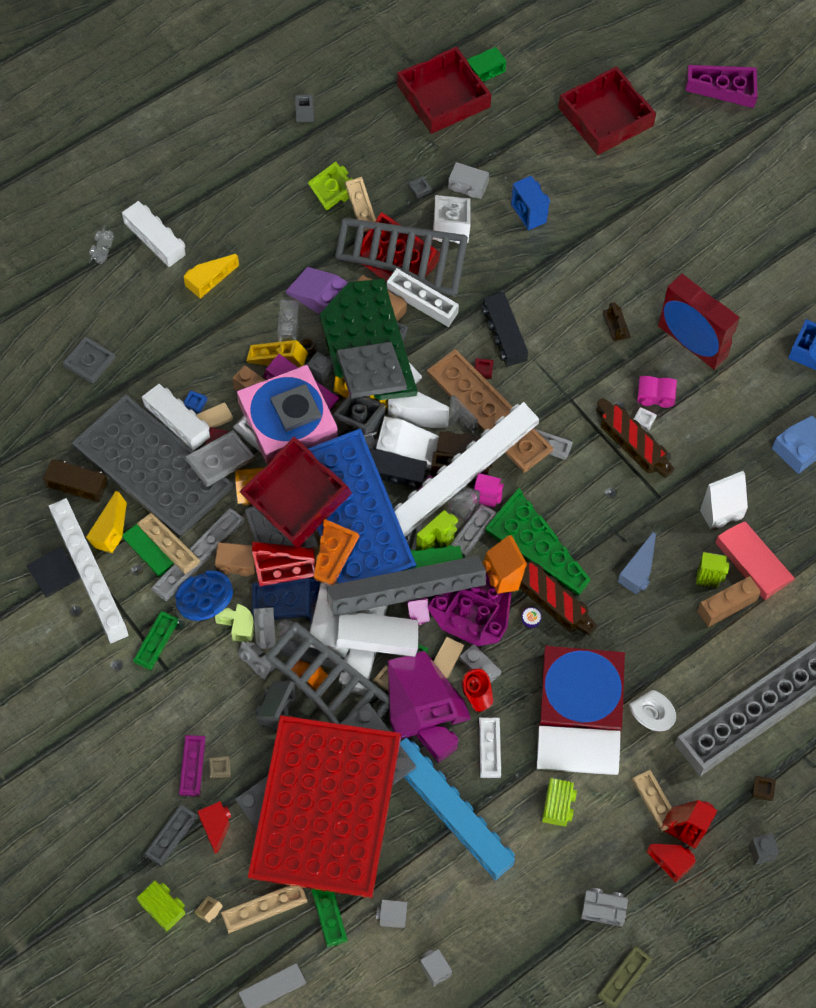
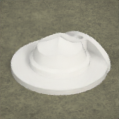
M655 690L647 692L628 704L637 721L651 730H669L676 721V712L671 702Z

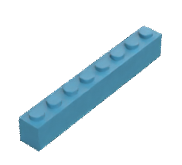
M405 738L400 742V745L417 768L404 778L496 881L514 865V853L509 847L505 848L500 843L501 839L494 831L491 833L486 827L487 823L481 816L477 817L474 814L473 807L469 802H464L459 797L460 793L454 786L450 787L444 774L441 771L437 772L432 767V761L427 756L423 757L419 752L418 745L414 741L410 742Z

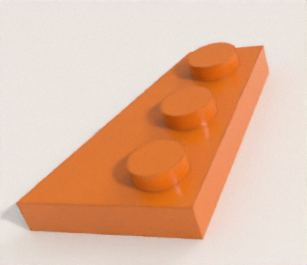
M324 519L323 536L321 535V547L317 556L314 578L324 584L334 585L360 535L357 532Z

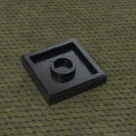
M61 546L26 565L46 598L80 579L79 574Z

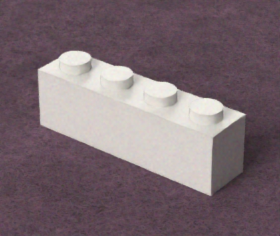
M137 201L122 212L124 224L168 267L185 256L184 242L180 238L177 239L169 227L166 228L160 218L154 216L146 205L143 206Z
M397 268L387 281V289L392 294L403 298L406 303L447 327L450 326L458 314L459 304Z
M158 384L142 396L144 407L193 451L210 438L208 424L204 420L198 419L195 412L191 409L188 410L179 398L176 399L168 388H163Z

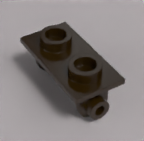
M615 302L610 303L609 308L603 310L612 340L617 341L631 338L621 307Z

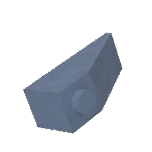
M654 532L619 576L618 582L636 595L641 590L645 591L650 584L648 579L651 572L656 539Z

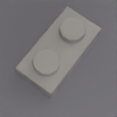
M474 644L459 657V660L469 670L483 669L488 674L491 683L501 675V670Z

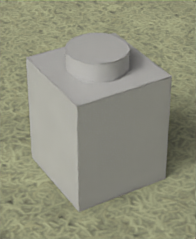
M382 900V904L377 906L376 919H380V926L405 928L407 902Z
M439 949L434 952L429 950L422 955L420 966L433 987L452 976V970Z

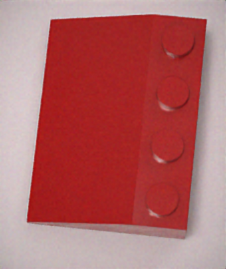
M382 212L375 221L378 223L400 225ZM370 229L362 240L360 257L369 258L374 229ZM381 230L376 257L378 261L386 262L391 236L390 231ZM398 233L392 265L402 268L408 234ZM415 235L409 271L418 275L424 241ZM432 246L430 248L425 278L434 269L439 260L440 252ZM364 265L382 279L384 278L385 281H388L394 273Z

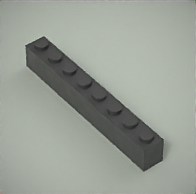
M479 555L329 585L327 586V602L333 616L483 586L486 585V570Z

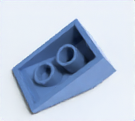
M813 416L785 430L776 437L772 447L798 474L816 461V419Z

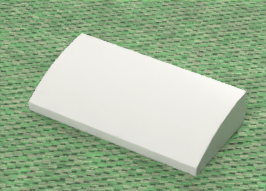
M321 582L310 633L338 656L345 657L349 648L336 647L339 615L333 616L327 602V586L329 585Z
M357 612L342 614L338 616L336 647L415 657L418 649V620Z
M539 726L537 770L618 775L620 731Z

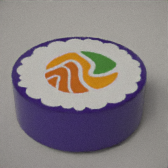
M529 607L523 611L521 619L526 627L535 628L540 624L542 616L538 609Z

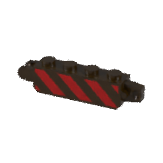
M606 398L598 400L596 412L602 418L601 428L646 473L656 471L664 478H667L674 472V467L667 459L668 453L666 449L659 445L650 433H646L641 428L640 423L628 415L625 408L620 407L617 403L612 405Z
M532 561L527 563L519 588L566 630L575 631L578 629L589 636L596 629L597 625L589 617L587 606L583 602L577 601L568 589L562 588L553 576L547 575L542 566Z

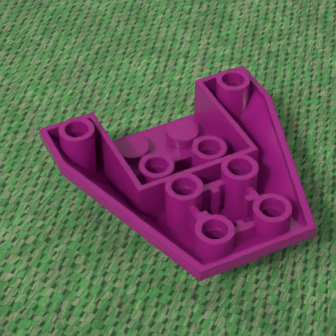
M486 573V585L435 595L428 606V610L440 628L476 646L498 643L508 627L512 591L497 594L494 587L491 586Z
M425 651L416 653L415 657L404 656L388 660L390 723L394 732L401 733V739L416 735L419 729L447 721H451L453 725L471 719L462 697Z

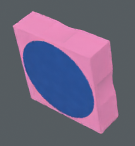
M308 365L237 391L238 403L247 423L255 433L257 444L266 464H269L274 456L294 436L306 448L338 437L337 425ZM306 384L321 413V419L286 432L270 398Z

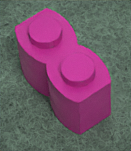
M640 376L637 403L644 406L656 404L663 408L674 406L677 380Z
M478 473L473 502L496 508L497 503H501L504 484L501 483V478Z

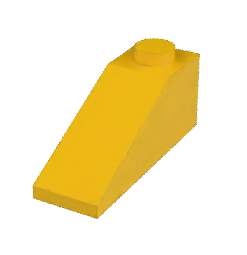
M229 255L189 269L184 275L185 286L201 299L239 266L238 255Z
M297 340L250 345L246 361L248 363L269 366L276 356L281 354L300 368L305 365L308 351Z
M115 491L86 537L94 548L113 553L123 535L127 502L118 491Z

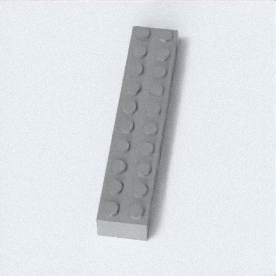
M816 642L678 736L675 746L699 776L705 774L816 696Z

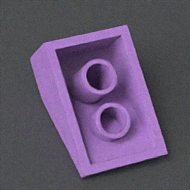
M307 267L286 290V294L320 314L348 282L335 274Z

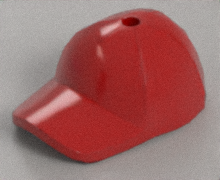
M471 669L466 672L461 682L464 695L468 698L475 711L481 712L488 709L493 703L491 682L488 674L483 669Z

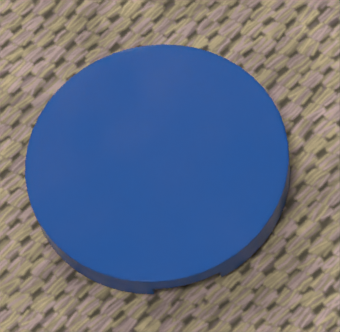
M210 570L195 577L191 576L181 584L176 592V607L179 613L189 620L200 621L212 618L222 612L230 603L233 595L232 584L229 578L219 571Z

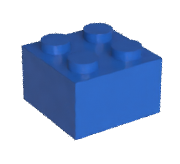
M532 176L513 183L511 206L527 230L546 223L550 200L547 194L542 192L539 182L535 181Z

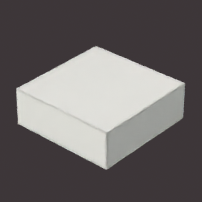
M640 407L633 420H637L641 428L649 432L657 415Z

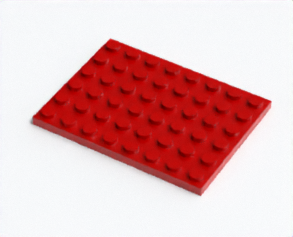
M280 715L248 878L373 898L401 742V733Z

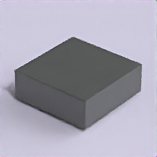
M423 176L408 183V188L416 199L432 192V188Z

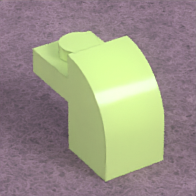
M237 604L236 611L225 608L215 616L217 624L233 626L231 632L233 641H253L255 631L253 616L245 606Z

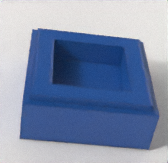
M190 390L183 403L188 410L191 409L196 414H199L208 399L207 396Z

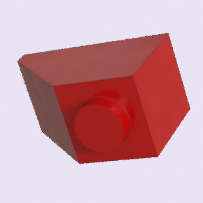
M221 801L198 811L200 821L215 854L219 852L230 827L229 818H231V814L227 806H222Z
M651 844L647 850V854L675 883L696 862L694 854L689 849H684L682 845Z

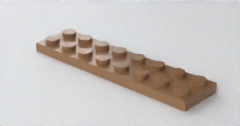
M456 349L427 370V374L483 431L488 428L491 430L496 426L495 423L499 418L510 414L512 406ZM533 428L509 448L505 454L525 473L553 451V447Z

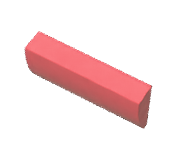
M742 522L717 536L715 542L745 578L749 576L752 578L761 591L760 596L764 600L795 580L792 574L746 522Z

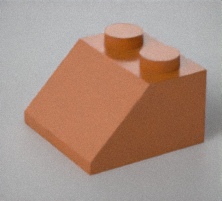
M512 535L488 550L482 562L490 584L494 587L497 594L519 590L527 565Z

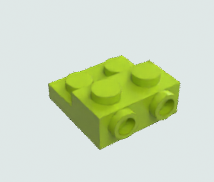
M334 162L308 182L326 210L341 200L345 202L349 199L344 182L353 178L349 179L347 177L349 174L344 165L339 166L337 162Z
M445 510L417 534L416 551L434 548L435 544L439 548H442L444 545L448 546L455 538L457 518Z

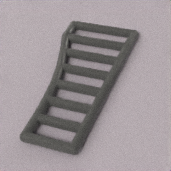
M343 218L335 259L373 266L394 272L397 268L440 294L455 296L458 293L468 237L463 234ZM348 226L357 227L352 255L343 254ZM365 228L374 229L369 258L360 257ZM381 230L391 232L386 262L376 260ZM398 233L408 234L402 268L392 265ZM415 235L425 236L418 275L409 271ZM432 238L442 239L435 282L433 284L425 279ZM449 241H460L451 288L441 287Z
M297 622L291 624L266 655V660L294 682L315 703L330 723L340 724L333 713L358 682L368 690L345 719L365 706L374 695L384 702L376 712L380 719L389 710V696ZM297 632L305 640L284 664L276 658V655L294 633ZM312 644L320 651V654L302 676L299 677L291 669ZM328 657L337 665L314 692L306 682ZM344 670L352 678L328 707L320 697L340 672ZM391 726L389 728V731L394 732Z

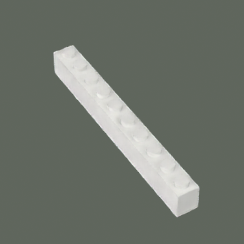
M524 402L521 405L516 404L512 407L508 416L499 418L495 423V427L491 430L489 428L481 434L482 438L477 442L472 441L462 455L458 453L451 460L452 463L446 467L445 465L440 468L436 477L427 479L422 484L423 488L418 492L416 490L413 491L404 504L399 503L394 508L405 537L478 476V473L485 470L539 424V418Z

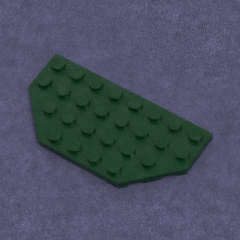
M384 278L348 282L320 313V322L335 376L340 379L344 378L336 355L337 350L392 342L407 388L402 391L377 394L374 397L378 400L417 396L418 390Z

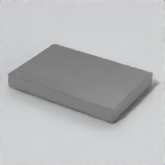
M234 430L186 456L188 464L207 487L255 460V456Z

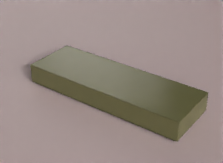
M635 945L597 997L609 1007L616 1008L653 958Z

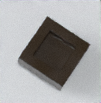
M755 776L752 797L773 801L776 779Z

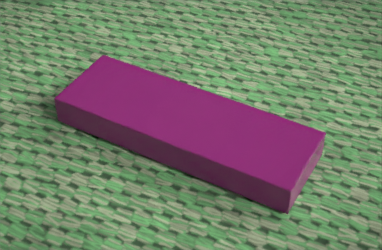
M185 735L179 788L180 796L200 797L206 743L205 736Z

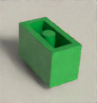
M497 47L485 50L483 53L472 56L467 60L472 71L482 82L506 72V59Z

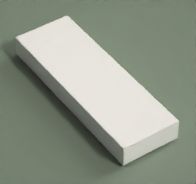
M479 718L480 778H501L500 718Z

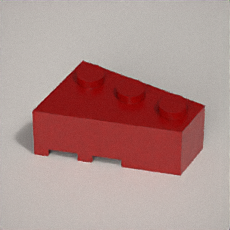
M252 542V553L260 586L314 577L316 557L313 548L299 547L297 549L295 546Z
M700 800L678 805L668 811L661 828L663 826L669 827L664 832L696 849L708 830L717 810L709 802Z

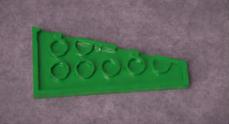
M518 488L486 526L485 532L499 542L512 535L526 561L539 564L547 575L553 576L558 583L579 596L591 579L578 562L574 561L567 548L563 547L553 530L542 516L538 515L531 502L527 501L523 492Z

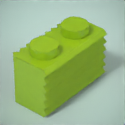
M703 552L697 569L696 584L718 588L721 582H725V577L729 570V563L726 562L727 556Z
M549 779L542 822L564 827L567 826L568 821L572 822L574 809H570L571 801L575 802L577 790L573 789V782Z
M153 881L137 897V901L167 932L185 915L183 909L185 905L178 897L173 899L169 895L171 891L163 882L159 885L156 881Z

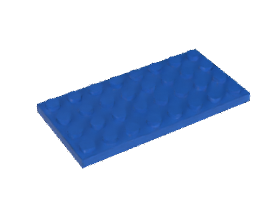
M361 428L308 448L316 459L340 478L352 492L326 519L360 535L337 578L338 584L417 567ZM322 523L321 526L317 529V530H318V533H319V535H320V538H321V535L323 536V530H324L323 523Z

